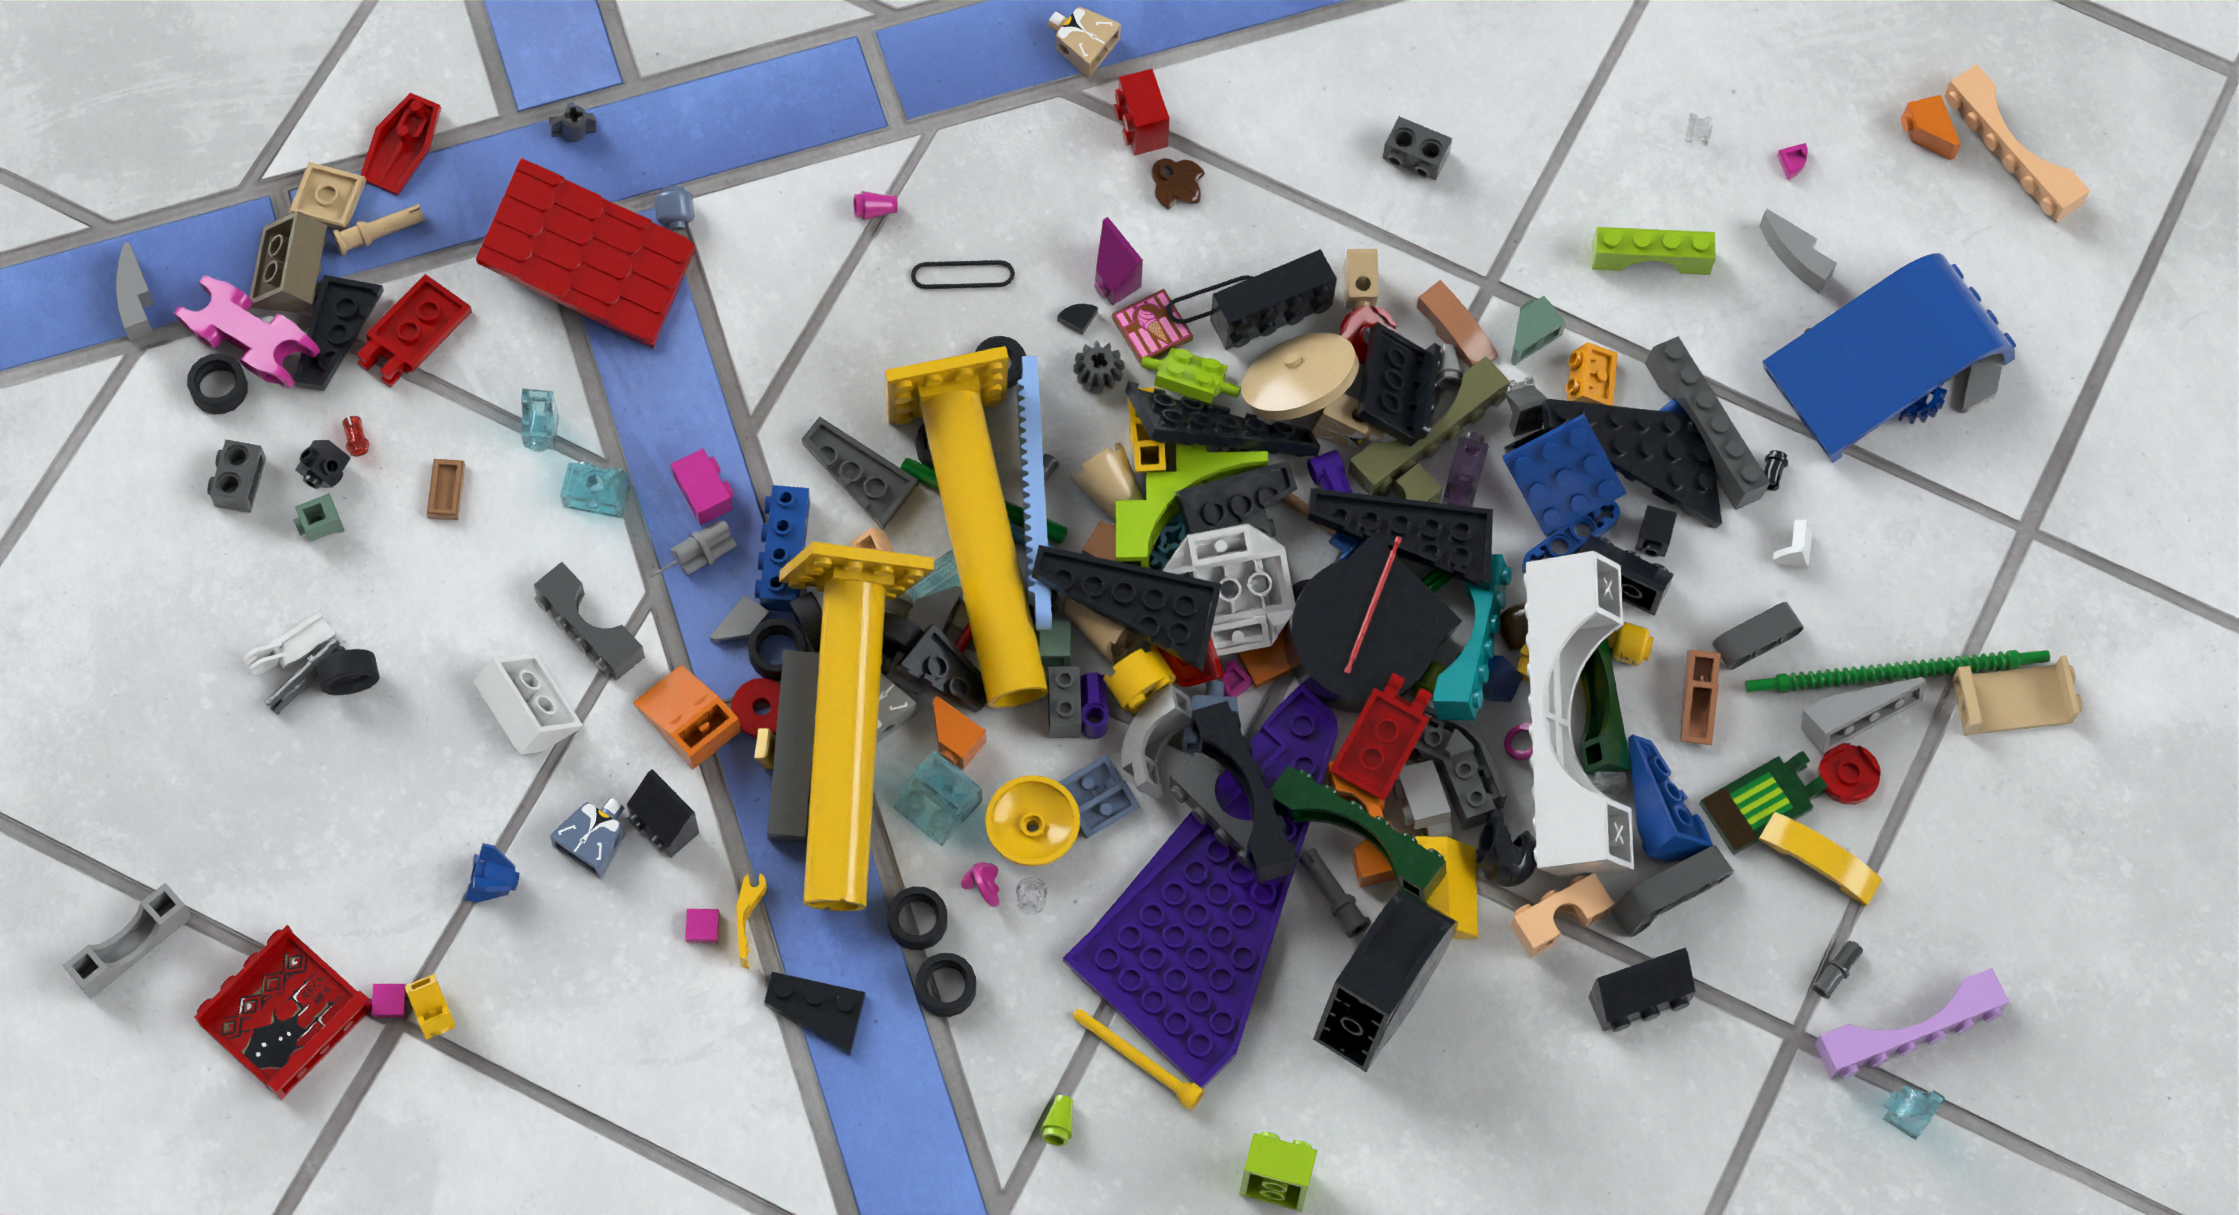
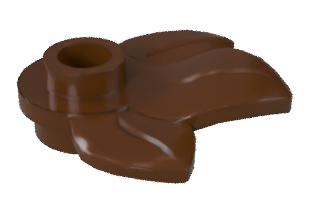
M1163 158L1156 161L1151 169V175L1156 183L1154 194L1157 201L1167 210L1174 205L1176 199L1185 203L1198 204L1201 192L1196 181L1204 176V170L1190 160L1174 162L1171 159ZM1162 169H1168L1171 172V176L1165 175Z

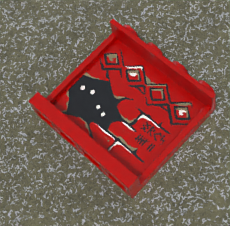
M288 925L282 930H276L268 938L267 945L259 953L255 952L250 955L243 965L244 968L236 976L228 977L221 985L220 991L212 999L205 1000L199 1006L197 1014L194 1016L203 1030L280 1100L372 1010L370 999L363 992H358L303 943Z

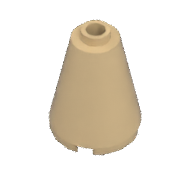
M1121 443L1115 444V451L1108 447L1081 465L1084 469L1081 474L1078 475L1074 471L1070 476L1072 481L1115 521L1116 501L1144 500Z
M1065 598L1063 603L1065 616L1110 662L1116 665L1121 659L1140 649L1145 639L1076 601Z

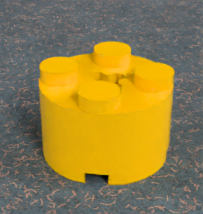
M1150 645L1151 651L1147 653L1141 648L1128 655L1112 667L1116 673L1111 678L1108 674L1103 678L1125 712L1131 711L1134 716L1153 695L1170 684L1173 686L1172 683L1176 679V676L1155 645Z

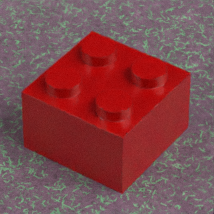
M1153 69L1119 77L1118 89L1114 90L1117 104H1114V112L1117 121H1122L1125 127L1122 129V134L1126 146L1131 145L1134 156L1168 147L1170 118Z

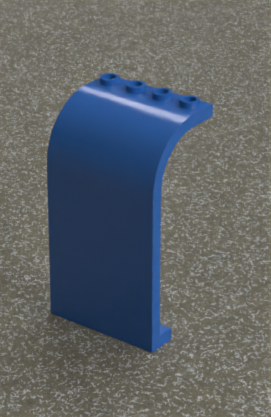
M1934 253L1926 255L1903 266L1762 361L1765 372L1832 463L1843 457V450L1975 362L2001 353V361L2004 365L2015 359L2014 348L2016 344L2007 332L2002 333L1997 326L1999 322L1991 310L1988 309L1986 311L1980 304L1981 298L1972 286L1967 287L1962 280L1964 276L1956 264L1951 265L1943 254Z

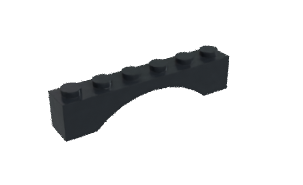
M1228 701L1193 710L1190 727L1201 753L1214 759L1226 768L1238 781L1248 799L1252 812L1253 829L1247 844L1246 859L1257 884L1293 873L1295 860L1298 859L1295 844L1293 841L1288 842L1284 819L1282 815H1277L1274 810L1275 801L1270 788L1265 789L1262 782L1264 779L1262 768L1258 762L1254 763L1252 759L1251 743L1247 736H1242L1238 713L1231 710Z

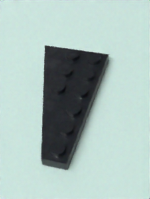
M1131 381L1127 383L1125 392L1150 439L1156 442L1166 443L1171 441L1180 442L1188 446L1195 444L1209 445L1217 449L1229 447L1237 448L1241 451H1268L1269 454L1287 453L1297 457H1304L1305 455L1318 456L1321 446L1311 430L1279 421L1269 425L1257 419V415L1246 413L1243 418L1229 414L1230 408L1209 404L1187 396L1177 400L1167 395L1164 390L1154 388L1153 393L1138 389L1139 383Z
M1315 488L1310 489L1309 521L1363 542L1374 533L1391 551L1394 547L1396 536L1401 537L1402 540L1397 548L1396 555L1489 591L1491 585L1493 509Z
M1043 545L1038 546L1032 578L1203 671L1221 583Z

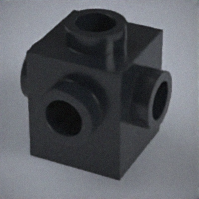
M313 440L310 447L306 448L300 455V463L295 470L304 477L303 481L314 489L333 488L342 479L343 470L351 457L330 440Z

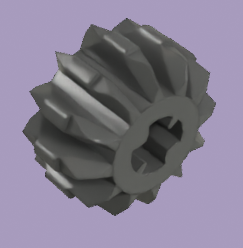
M1098 341L1094 343V348L1085 344L1083 353L1077 352L1075 356L1077 363L1073 365V372L1078 375L1077 382L1079 384L1086 383L1088 392L1093 387H1098V391L1101 394L1104 386L1113 390L1115 381L1120 382L1123 378L1121 371L1124 369V361L1120 359L1121 353L1119 350L1111 351L1110 343L1106 344L1104 348L1100 347Z

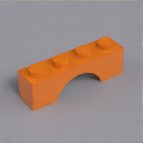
M1330 761L1327 768L1330 786L1339 793V796L1348 802L1353 800L1359 803L1365 809V812L1373 817L1380 816L1384 818L1382 810L1385 809L1384 801L1329 771L1334 762ZM1364 839L1353 849L1351 859L1359 887L1396 879L1386 858L1368 840Z

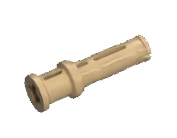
M416 204L368 223L359 221L356 222L354 227L340 232L338 230L332 232L341 255L344 256L347 255V251L363 245L365 247L371 246L372 240L412 225L423 223L425 218L419 204Z

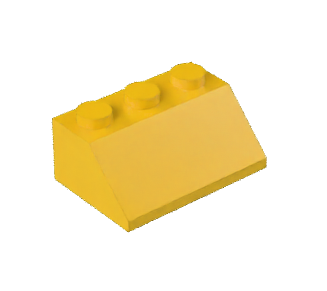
M1416 836L1415 839L1419 845L1427 850L1429 848L1435 849L1446 861L1447 874L1426 902L1458 921V926L1452 939H1478L1476 848L1449 837Z

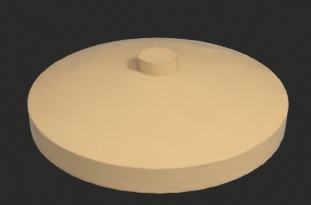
M1333 333L1300 335L1277 344L1257 358L1248 368L1242 379L1241 393L1248 409L1258 417L1269 420L1299 418L1314 413L1338 399L1355 380L1359 369V360L1352 344L1340 335Z

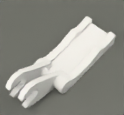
M319 610L281 637L271 640L265 646L250 650L242 659L247 666L251 665L249 669L254 676L260 675L279 664L283 670H287L327 644L332 637L336 638V632L329 626L323 617V613Z

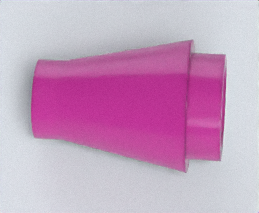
M861 191V194H854L853 209L855 218L867 220L890 213H897V196Z

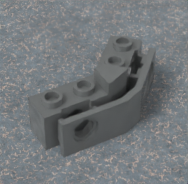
M1427 706L1423 714L1430 715L1431 719L1412 751L1409 760L1416 763L1433 760L1463 831L1485 824L1486 816L1494 812L1496 808L1497 810L1502 809L1507 798L1506 791L1485 740L1470 724L1461 720H1439L1435 708ZM1480 777H1483L1484 785H1485V788H1486L1488 794L1486 793V791H1485V789H1484V786H1483V784H1482V781H1481Z

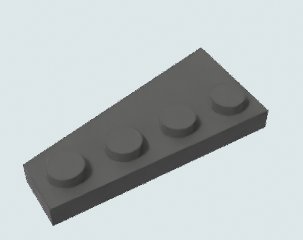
M820 416L802 438V444L882 530H884L918 486V479Z

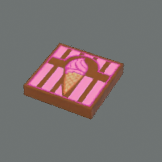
M1165 289L1112 314L1113 322L1140 365L1144 355L1156 359L1168 353L1171 348L1176 349L1193 340V334L1186 323H1176L1169 318L1167 305L1171 299ZM1173 304L1171 307L1172 314L1178 319H1183Z

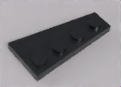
M1286 460L1175 492V496L1187 535L1236 526L1298 488L1290 461Z

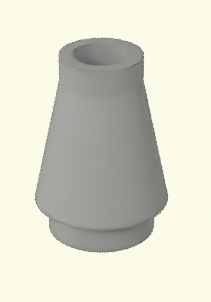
M1444 344L1440 346L1439 357L1441 362L1437 369V386L1442 390H1454L1461 385L1463 373L1456 354V347L1451 344Z

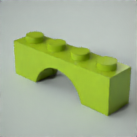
M1596 227L1592 241V270L1622 271L1635 263L1658 261L1675 266L1681 274L1710 275L1716 259L1715 232Z

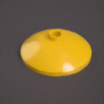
M1028 775L1005 783L995 792L986 810L985 826L992 846L1002 857L1018 865L1037 867L1057 861L1071 849L1079 833L1080 814L1074 797L1063 785L1048 777ZM1034 824L1039 829L1035 832H1030L1027 827Z

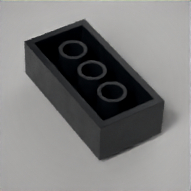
M1319 249L1214 293L1212 296L1210 322L1225 350L1232 347L1240 348L1249 343L1251 339L1260 335L1263 337L1269 336L1277 328L1287 324L1295 325L1308 315L1313 313L1321 314L1327 311L1333 305L1337 278L1322 250Z

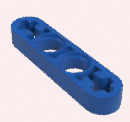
M1612 501L1561 527L1526 553L1522 563V572L1526 573V562L1542 560L1544 554H1546V559L1579 553L1589 536L1579 537L1575 533L1574 528L1578 525H1586L1591 530L1590 535L1597 538L1601 537L1617 524L1620 515L1618 504ZM1601 509L1604 512H1612L1610 518L1605 516L1596 525L1595 520L1599 518ZM1554 542H1563L1566 544L1568 551L1564 554H1556L1551 549V545Z

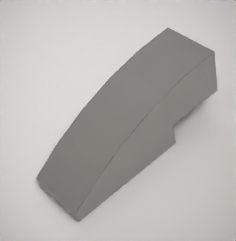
M1766 209L1759 226L1766 241L1776 256L1794 275L1820 293L1832 277L1837 262L1814 249L1817 238Z
M127 242L123 244L119 257L116 295L124 329L130 342L153 334L144 308L155 304L132 247Z

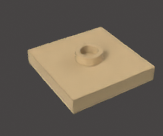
M309 162L290 207L289 215L300 211L326 224L327 227L342 231L348 229L366 184V178L358 174Z

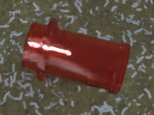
M350 416L351 425H349L348 418L342 421L347 439L345 448L351 456H363L368 452L370 443L364 436L361 418L359 416Z

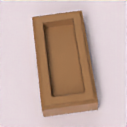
M433 460L427 506L428 519H459L465 462L463 460Z

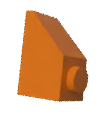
M1941 95L1908 102L1901 116V124L1903 130L1909 133L1911 141L1949 160L1954 159L1961 143Z
M936 695L933 699V712L940 756L949 765L955 766L957 764L962 769H965L986 743V730Z

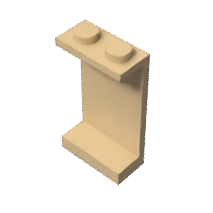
M2067 655L2060 656L2055 665L1972 674L1970 666L1958 667L1952 677V683L1964 736L2073 724L2082 711V700L2080 695L2075 692V670L2072 665H2069Z

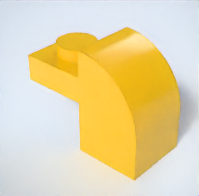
M435 974L404 986L426 1040L456 1028Z

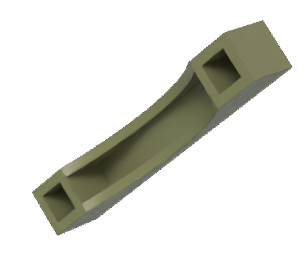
M1485 356L1463 373L1460 390L1454 403L1447 413L1431 426L1429 434L1424 439L1418 440L1411 447L1399 440L1373 442L1350 459L1348 473L1368 495H1376L1379 492L1384 494L1395 484L1394 480L1402 474L1404 475L1424 457L1429 459L1439 451L1442 443L1446 440L1453 441L1462 433L1463 427L1468 423L1475 424L1485 415V410L1492 405L1494 407L1500 405L1506 399L1505 393L1508 391L1510 381Z

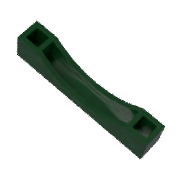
M1606 638L1592 653L1580 674L1585 696L1586 720L1579 747L1584 772L1588 775L1610 779L1632 768L1608 639Z
M1288 765L1270 789L1275 801L1274 810L1292 822L1329 823L1347 828L1364 837L1386 858L1395 874L1398 886L1425 902L1447 874L1446 861L1438 851L1432 848L1427 850L1422 847L1412 835L1406 832L1399 833L1384 818L1371 816L1365 812V809L1359 803L1353 800L1346 801L1339 796V793L1334 788L1326 784L1324 786L1318 784L1309 773L1302 769L1295 770Z

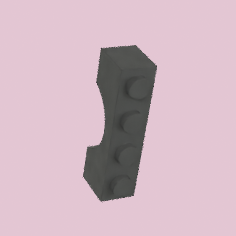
M563 562L559 563L533 584L536 592L534 599L539 607L545 612L550 610L556 616L554 620L564 633L570 631L576 637L574 640L576 645L584 654L590 652L596 658L594 662L604 675L610 673L617 681L645 658L643 646L623 625L613 628H599L590 625L580 616L579 606L585 595L583 585Z
M1196 752L1170 776V792L1178 802H1185L1193 809V816L1201 824L1205 825L1207 823L1215 831L1216 839L1225 847L1229 845L1237 853L1236 857L1240 863L1249 869L1250 866L1246 859L1248 840L1253 829L1252 820L1233 818L1221 809L1215 797L1220 773L1199 752Z

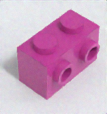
M700 449L670 464L672 476L699 525L733 510L731 498L735 497L733 490L727 480L721 481L718 475L721 471L716 459L713 456L708 458L704 449Z

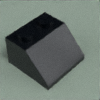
M651 769L627 803L630 815L627 819L637 831L640 832L643 829L650 836L649 842L659 853L665 851L672 858L699 834L696 815L681 797Z

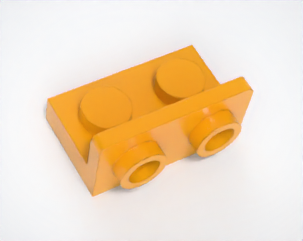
M1590 342L1572 351L1568 360L1570 370L1569 380L1566 384V401H1582L1584 403L1613 406L1618 353Z

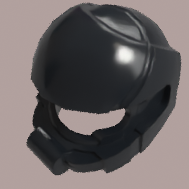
M1499 810L1494 811L1486 816V825L1480 834L1476 866L1481 868L1487 880L1504 887L1518 886L1530 878L1537 866L1534 859L1536 840L1529 831L1525 830L1512 842L1511 834L1504 824L1503 813Z

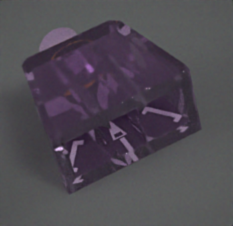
M1470 432L1467 434V437L1459 438L1442 500L1443 503L1473 506L1489 445L1484 443V436L1480 433ZM1459 476L1467 477L1470 479L1469 481H1463L1459 478Z

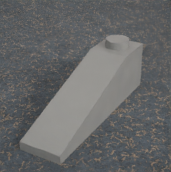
M1920 677L1832 695L1818 702H1812L1803 709L1801 730L1822 753H1825L1923 701L1926 681Z

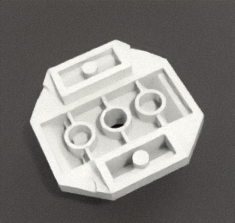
M1249 523L1187 535L1163 568L1164 572L1221 584L1231 580L1238 585V590L1232 595L1224 594L1220 590L1211 631V637L1218 656L1272 646L1278 634L1291 617L1295 607L1285 546Z

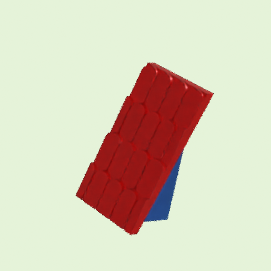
M520 158L482 243V247L477 254L476 262L654 349L696 246L695 243L689 241L686 237L653 223L651 219L610 202L599 194L572 183L555 172Z

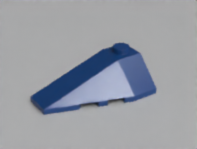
M1634 734L1628 737L1637 829L1643 842L1642 848L1644 852L1651 858L1672 862L1691 857L1713 846L1698 814L1692 816L1684 801L1688 798L1683 789L1679 790L1668 778L1671 775V770L1651 740Z

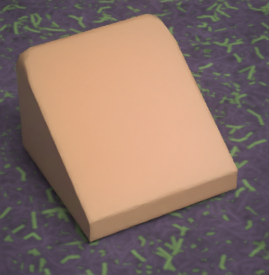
M872 527L850 542L852 547L894 552L886 532L876 527Z

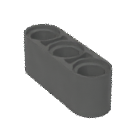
M1782 602L1723 633L1713 641L1712 645L1718 653H1721V658L1728 669L1732 670L1794 638L1804 629V626L1788 602Z

